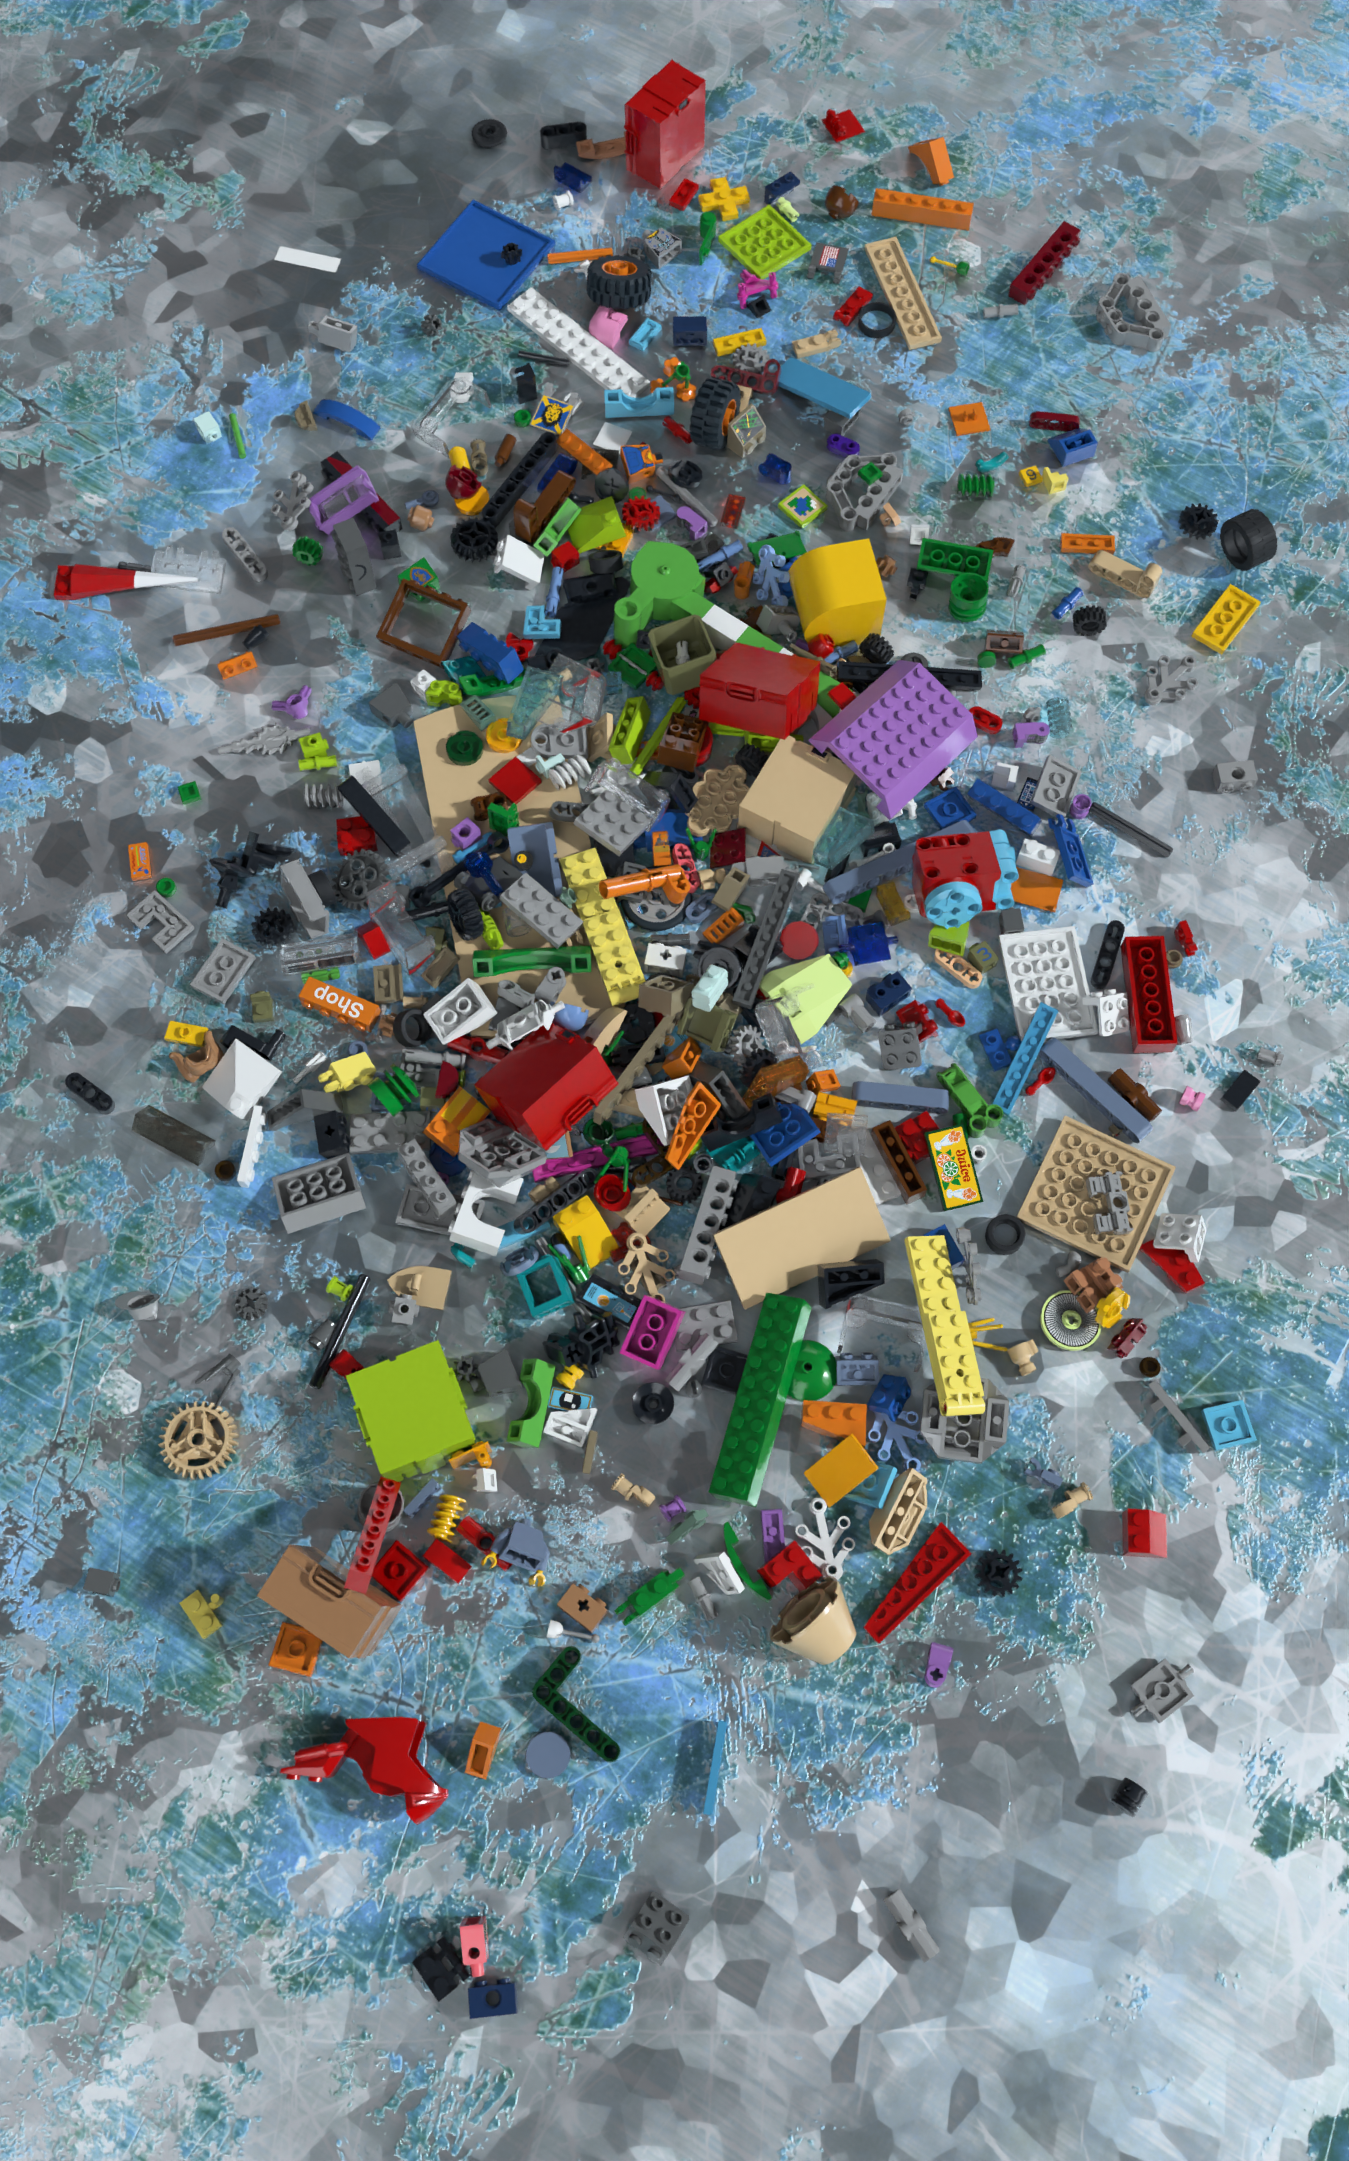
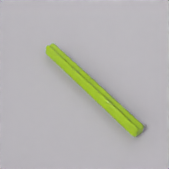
M684 697L676 698L629 769L628 773L632 778H637L661 743L672 713H680L686 705Z

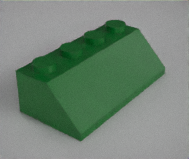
M923 538L917 569L958 576L967 572L976 573L988 582L994 550Z

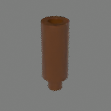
M511 434L505 435L494 457L497 467H501L502 464L506 463L517 441L515 436Z

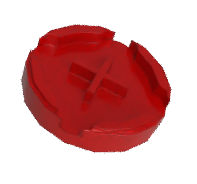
M804 921L788 924L780 936L781 944L784 945L782 948L783 952L788 957L796 960L812 956L819 944L815 928Z

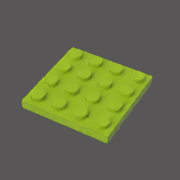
M767 205L718 236V242L751 274L763 280L769 277V273L777 272L810 251L812 246L771 205Z

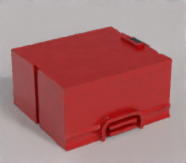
M673 59L656 75L652 76L625 104L624 129H626V149L624 153H626V171L636 174L660 190L681 170L683 165L685 166L704 147L706 80L684 68Z
M735 642L719 657V660L713 662L699 675V719L785 740L790 733L807 720V716L817 707L821 661L799 657L796 654L792 656L765 650V647L759 648Z
M552 1023L549 1030L543 1025L528 1035L479 1079L474 1086L496 1120L518 1134L521 1133L523 1137L547 1151L567 1131H571V1126L575 1125L594 1105L597 1107L598 1103L619 1083L611 1073L596 1046L589 1042L587 1043L578 1034L569 1029H563Z

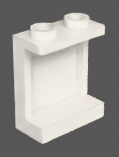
M509 535L500 540L496 547V550H498L497 556L493 562L495 565L494 572L498 573L504 570L526 581L525 588L531 591L540 583L544 554Z

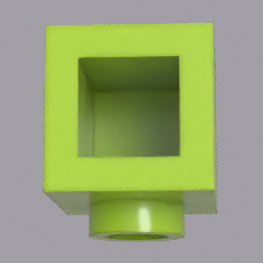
M320 732L299 738L305 759L315 758L318 755L319 757L328 756L326 750L329 749L326 738L322 739Z

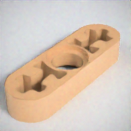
M938 948L935 950L934 960L968 988L974 989L979 987L982 981L980 971L959 955L945 952L947 954L946 957L941 958L939 957L940 953L943 954L945 951H941ZM960 963L963 966V970H954L953 964ZM974 976L977 977V978H976V981L973 980V981L971 982V981L969 980L970 977H974Z

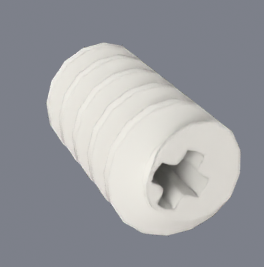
M577 754L574 756V759L569 758L568 763L564 761L561 766L557 765L555 770L551 768L549 770V777L557 790H559V785L565 789V782L572 785V778L575 781H579L578 775L585 778L584 771L590 775L591 769L587 760L582 755Z

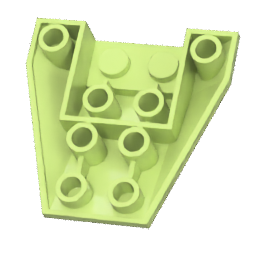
M826 954L770 971L763 976L759 989L766 998L770 997L790 1024V1031L802 1045L818 1033L848 992L852 983L831 955Z

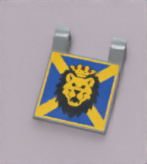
M547 383L530 426L544 432H552L555 436L559 437L564 432L572 412L580 399L576 392L571 393L568 403L552 398L551 396L555 389L553 384Z

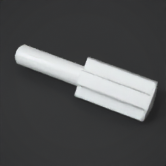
M318 1051L305 1063L306 1067L293 1079V1082L297 1084L310 1071L313 1073L327 1060V1057L321 1051Z

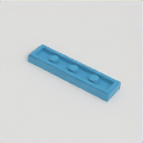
M720 1720L717 1726L703 1814L709 1816L713 1813L727 1723Z

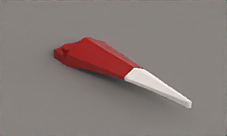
M75 564L74 566L58 565L54 598L55 600H77L121 590L196 583L198 578Z

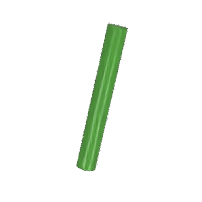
M231 413L229 414V419L238 454L243 459L246 457L241 433L236 414Z

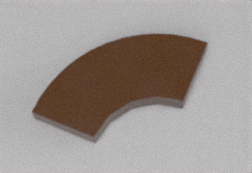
M995 537L992 540L982 541L975 547L994 550L992 557H1008L1015 540Z

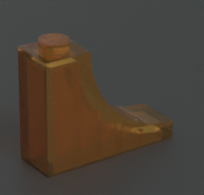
M798 1055L761 1068L742 1098L749 1110L752 1107V1100L769 1093L774 1098L789 1087L803 1082L809 1073L807 1064Z

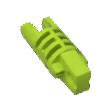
M479 907L484 922L483 939L491 950H499L504 945L501 934L489 912Z

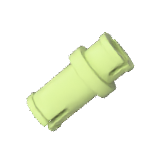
M784 197L779 198L778 202H776L779 211L782 214L784 213L791 222H795L798 219L797 217H799V213L791 206L788 200H785Z

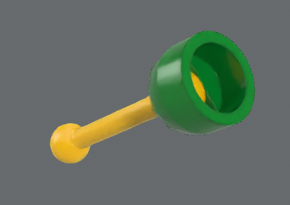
M935 256L930 258L931 263L936 262L956 268L957 273L962 276H966L969 271V262L962 261L956 265L936 259Z

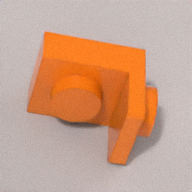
M834 1069L814 1072L806 1080L807 1089L816 1096H818V1092L834 1091L841 1087Z

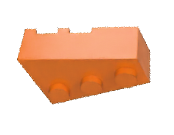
M803 1400L801 1427L824 1436H829L839 1442L854 1434L863 1448H865L867 1404Z

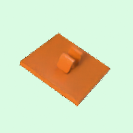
M982 402L949 407L957 436L990 431Z

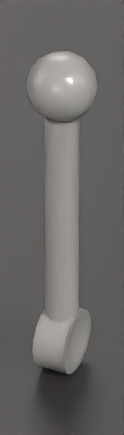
M382 1004L381 1006L380 1020L382 1016L385 1015L387 1008L386 1004ZM379 1026L377 1035L374 1037L376 1042H381L382 1040L381 1028Z

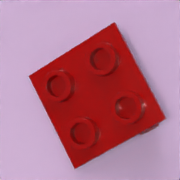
M829 109L826 112V118L821 120L836 143L865 132L850 109L838 114L834 110Z

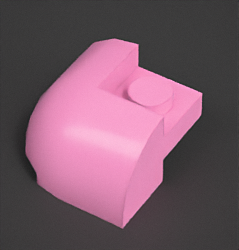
M603 305L599 306L590 320L588 331L603 345L613 349L620 338V332L626 324L628 317L625 314L612 310V308H606Z

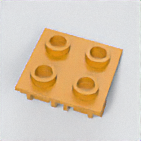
M483 1441L477 1442L471 1446L472 1449L466 1452L461 1450L454 1453L452 1458L449 1459L453 1470L475 1459L478 1460L481 1468H490L492 1460L489 1453L492 1450L488 1441L485 1443Z

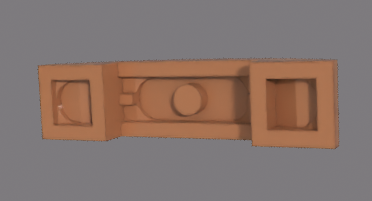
M624 131V137L593 143L592 139L576 142L579 157L604 159L625 154L626 131Z

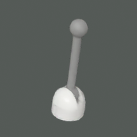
M550 1620L547 1638L556 1639L561 1637L562 1634L589 1639L593 1643H597L600 1640L597 1634L587 1635L564 1630L561 1623Z

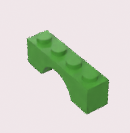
M537 1358L523 1359L519 1380L527 1390L528 1405L526 1411L519 1419L510 1421L506 1442L523 1448H539L555 1365Z

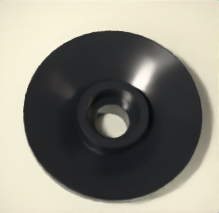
M656 1382L646 1383L639 1387L633 1396V1411L644 1423H662L673 1412V1395L663 1384ZM651 1402H656L657 1407L651 1408L649 1404Z

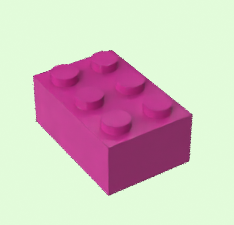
M644 1295L619 1353L656 1370H660L685 1315V1311L649 1295Z

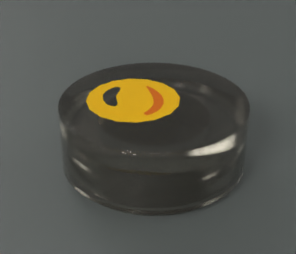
M528 851L516 853L514 857L515 867L521 871L529 870L533 865L531 853Z

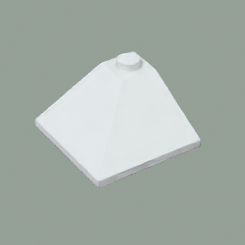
M235 1039L202 1088L240 1119L249 1120L252 1116L254 1105H260L282 1071L241 1041Z
M689 1075L635 1089L639 1110L664 1146L671 1143L686 1098L692 1090Z

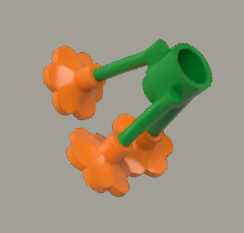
M676 357L666 360L663 373L668 375L669 378L665 382L660 378L652 380L650 383L651 394L656 388L668 387L667 384L676 378L679 381L685 380L682 384L677 385L676 397L682 399L683 402L694 399L696 397V386L689 382L691 379L689 367L683 361L680 362Z

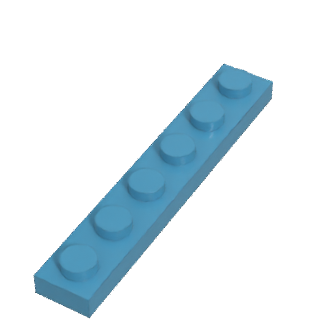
M1040 1002L992 1104L1000 1106L1003 1114L1009 1116L1058 1013V1010Z

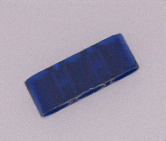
M561 452L539 481L537 492L542 493L559 470L572 476L576 470L578 460Z

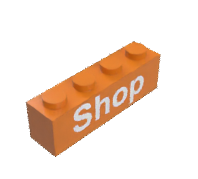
M310 976L299 994L303 1007L309 1010H318L320 1014L326 1017H335L342 1024L349 1023L354 1025L357 1030L362 1032L366 1030L371 1033L381 1015L379 1005Z

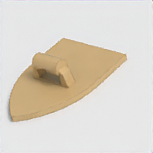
M414 1266L395 1273L387 1281L399 1297L400 1294L412 1295V1300H416V1305L420 1307L443 1310L452 1271L428 1266Z

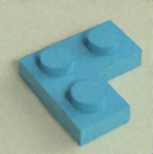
M544 605L527 606L523 630L524 639L560 638L561 620H544Z

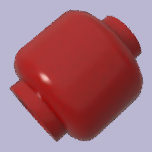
M819 633L808 642L809 650L807 652L816 657L826 659L834 652L835 643L828 634Z

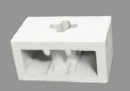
M648 943L644 963L645 972L654 974L667 973L674 977L683 978L687 949H683L680 946H664L661 943Z

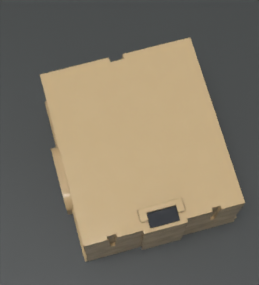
M788 736L785 740L780 739L739 805V818L736 829L746 828V834L770 846L774 844L778 850L813 865L825 844L829 845L830 839H832L842 822V818L845 817V810L855 795L857 775L842 760L833 757L827 751L821 754L813 745L810 746L800 740L796 741L791 736Z

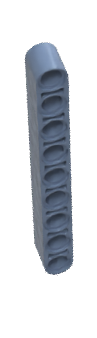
M962 820L926 837L976 832L967 820ZM916 841L830 879L823 885V891L833 904H839L912 871V856L915 853Z

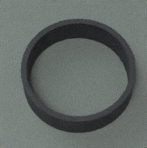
M882 302L866 304L859 313V329L870 338L879 339L887 337L895 328L896 313L892 307ZM870 311H882L891 317L893 323L886 329L874 330L867 327L861 318Z

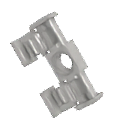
M1116 1171L1113 1174L1112 1172H1106L1101 1177H1088L1086 1180L1089 1198L1103 1192L1107 1200L1109 1211L1107 1216H1101V1214L1093 1216L1096 1234L1113 1231L1115 1235L1129 1234L1134 1229L1129 1226L1127 1213L1130 1211L1127 1192L1122 1191L1120 1176L1123 1173L1121 1171ZM1114 1198L1122 1201L1123 1206L1121 1208L1113 1204Z

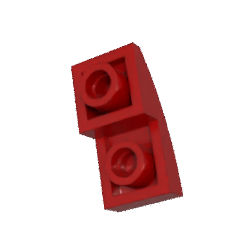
M435 1539L422 1555L438 1570H441L456 1584L460 1583L472 1567L438 1539Z

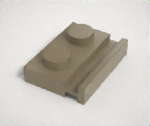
M402 965L373 966L375 1003L403 1002Z

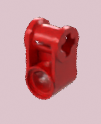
M344 1349L329 1364L335 1372L344 1378L349 1374L365 1369L363 1365Z

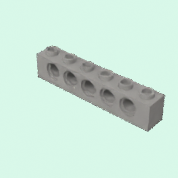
M717 1166L712 1167L680 1267L679 1279L703 1285L705 1278L709 1279L712 1268L709 1266L710 1260H715L717 1249H714L716 1242L712 1234L720 1231L721 1225L725 1226L728 1217V1214H725L726 1208H731L733 1197H730L731 1192H736L739 1181L735 1180V1171ZM706 1224H712V1225H714V1226H713V1227H709V1226H707ZM706 1241L708 1242V1244H702L700 1242ZM700 1258V1259H702L703 1261H702V1262H697V1261H695L694 1259Z

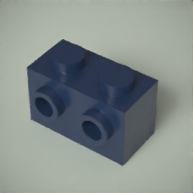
M897 971L894 974L886 975L878 985H871L867 989L865 1000L880 1017L908 998L912 987Z

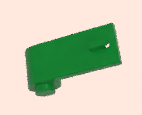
M704 212L700 216V236L704 238L699 249V265L701 266L710 253V247L716 235V215L712 212Z

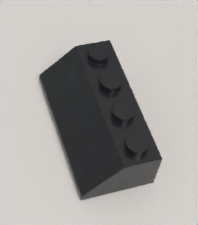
M743 1173L736 1192L732 1195L731 1208H726L725 1214H728L725 1226L721 1225L720 1230L772 1207L781 1184L763 1175Z

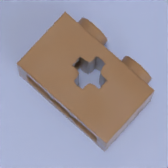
M572 1583L557 1603V1606L590 1633H593L608 1613V1610L605 1608L607 1604L598 1597L595 1600L588 1595L590 1591L580 1583L578 1586ZM588 1602V1611L584 1609L581 1612L579 1603L585 1604Z

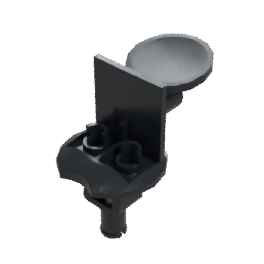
M249 831L241 858L233 856L231 861L219 857L209 861L221 876L217 883L220 892L215 905L228 908L231 892H237L238 876L244 878L253 877L256 875L258 866L272 870L277 856L288 857L292 852H296L297 848L257 843L259 834Z

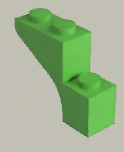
M567 498L536 539L533 546L548 557L582 509Z

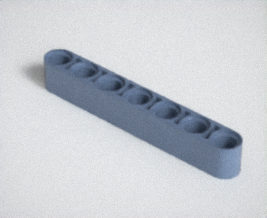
M1051 1037L1041 1047L1038 1053L1040 1058L1050 1067L1055 1068V1072L1119 1130L1122 1129V1132L1133 1142L1140 1143L1153 1130L1151 1123L1058 1039Z

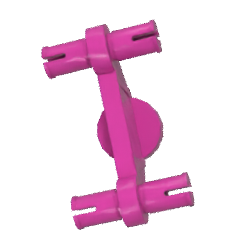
M746 269L742 270L740 277L744 283L738 284L739 292L737 293L740 309L747 308L746 300L749 295L767 289L770 290V298H777L778 282L776 281L775 272L769 273V280L758 279L753 274L751 275Z

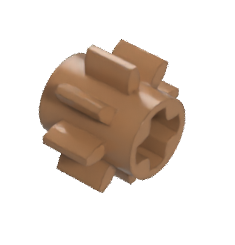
M884 555L883 558L878 557L876 564L879 574L887 577L889 574L894 575L897 570L895 566L896 561L888 555Z
M391 1012L390 1015L382 1016L379 1022V1028L383 1031L382 1035L389 1038L392 1035L394 1036L393 1022L398 1014Z

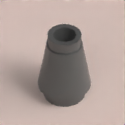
M326 1319L309 1335L308 1344L318 1351L326 1348L336 1327L335 1323Z

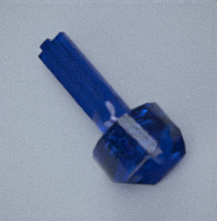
M487 852L468 853L463 863L470 875L475 878L482 877L495 896L503 893L504 889L491 873L493 861Z

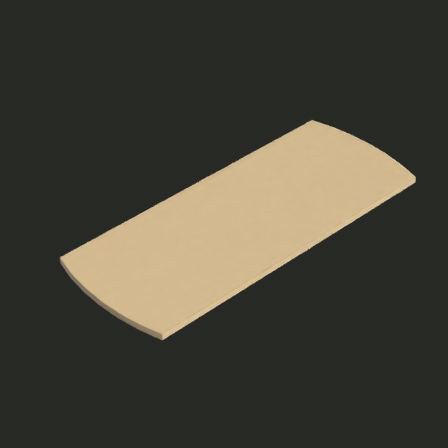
M510 695L481 699L496 716V721L500 718H510L515 720L523 731L522 743L516 750L509 753H499L492 750L486 740V729L480 731L460 704L413 721L442 875L457 865L452 855L458 850L463 851L460 847H455L451 842L450 830L469 817L480 829L481 837L486 833L496 832L489 828V819L484 821H476L474 819L475 813L470 801L477 796L499 792L489 783L488 779L515 756H519L531 747V735L537 726L544 723H564L559 695ZM474 701L473 703H471L470 705H468V707L472 706V705L475 704L476 702ZM468 730L477 734L482 740L483 754L476 763L469 766H460L449 759L446 753V743L448 738L455 735L456 732ZM541 738L535 740L539 744H543L545 742ZM535 762L528 768L542 780V783L517 804L519 826L547 822L553 823L557 854L553 855L554 858H558L562 887L568 889L569 886L559 859L592 849L589 835L575 826L574 822L552 819L549 815V809L556 801L582 803L578 783L572 778V785L565 782L566 788L564 789L559 785V790H557L550 777L546 779L543 773L540 774L535 767L537 762ZM507 800L508 809H509V808L511 807L512 803H511L509 800ZM572 810V813L574 815H580V812L578 810ZM502 839L497 840L494 847L500 845ZM510 846L501 854L492 853L466 872L474 876L498 856H501L512 865ZM454 880L444 887L446 901L448 895L457 890L454 886ZM503 902L502 907L493 908L488 911L504 943L500 949L554 947ZM573 903L571 909L579 917L575 903ZM450 920L456 956L460 959L458 967L461 983L467 978L476 982L494 1008L496 1007L498 997H501L498 995L497 990L498 983L502 980H510L520 985L521 989L530 994L535 993L550 969H527L511 971L496 976L474 977L473 951L491 949L482 935L474 940H463L459 937ZM582 925L580 933L584 943L579 944L574 933L570 937L572 946H590ZM564 942L560 947H567ZM592 950L591 972L570 973L564 971L566 985L555 1002L556 1004L562 1001L564 1004L581 1007V1012H584L586 1009L589 1010L585 1025L593 1023L605 1010L612 1006ZM625 1003L616 1005V1007L623 1009ZM493 1017L484 1025L470 1031L471 1037L481 1039L495 1038L497 1031L489 1030L490 1021Z

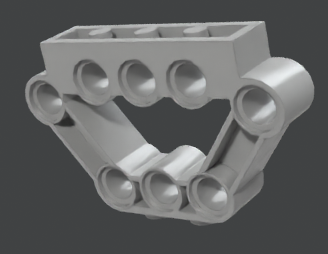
M1117 273L1105 296L1099 299L1096 309L1097 321L1101 323L1105 334L1109 336L1114 344L1144 348L1150 352L1160 350L1163 339L1168 337L1171 324L1140 276L1131 279L1126 273ZM1125 296L1127 307L1135 312L1134 318L1141 322L1142 326L1123 321L1122 312L1115 308L1121 297Z
M890 452L869 456L852 454L847 456L843 463L838 464L833 476H829L826 483V500L832 504L842 530L852 531L856 526L867 530L902 482L903 470L896 467V455ZM872 462L883 472V475L875 483H872L870 486L868 485L866 495L859 498L855 509L852 507L845 491L850 489L852 479L859 477L857 475L858 470Z

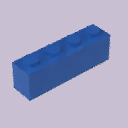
M978 778L967 793L970 799L1030 837L1033 836L1042 823L1040 817Z

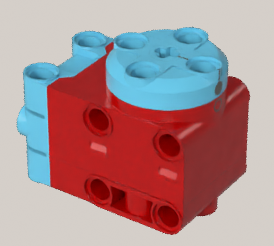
M998 829L995 831L922 837L916 841L915 853L912 856V887L921 916L928 918L929 921L936 925L945 926L946 929L949 927L959 928L981 911L1006 910L1014 905L1011 883L1018 879L1019 874L1015 864L1014 847H1010L1004 830Z

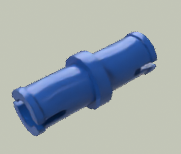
M1079 587L1074 588L1067 597H1063L1061 603L1052 611V615L1058 620L1061 619L1068 610L1073 609L1075 603L1084 595L1083 591Z

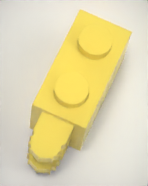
M362 1052L332 1062L328 1071L322 1073L317 1078L320 1083L331 1081V1083H327L323 1087L327 1093L335 1090L337 1092L350 1091L355 1086L369 1084L373 1080L376 1068L366 1052Z

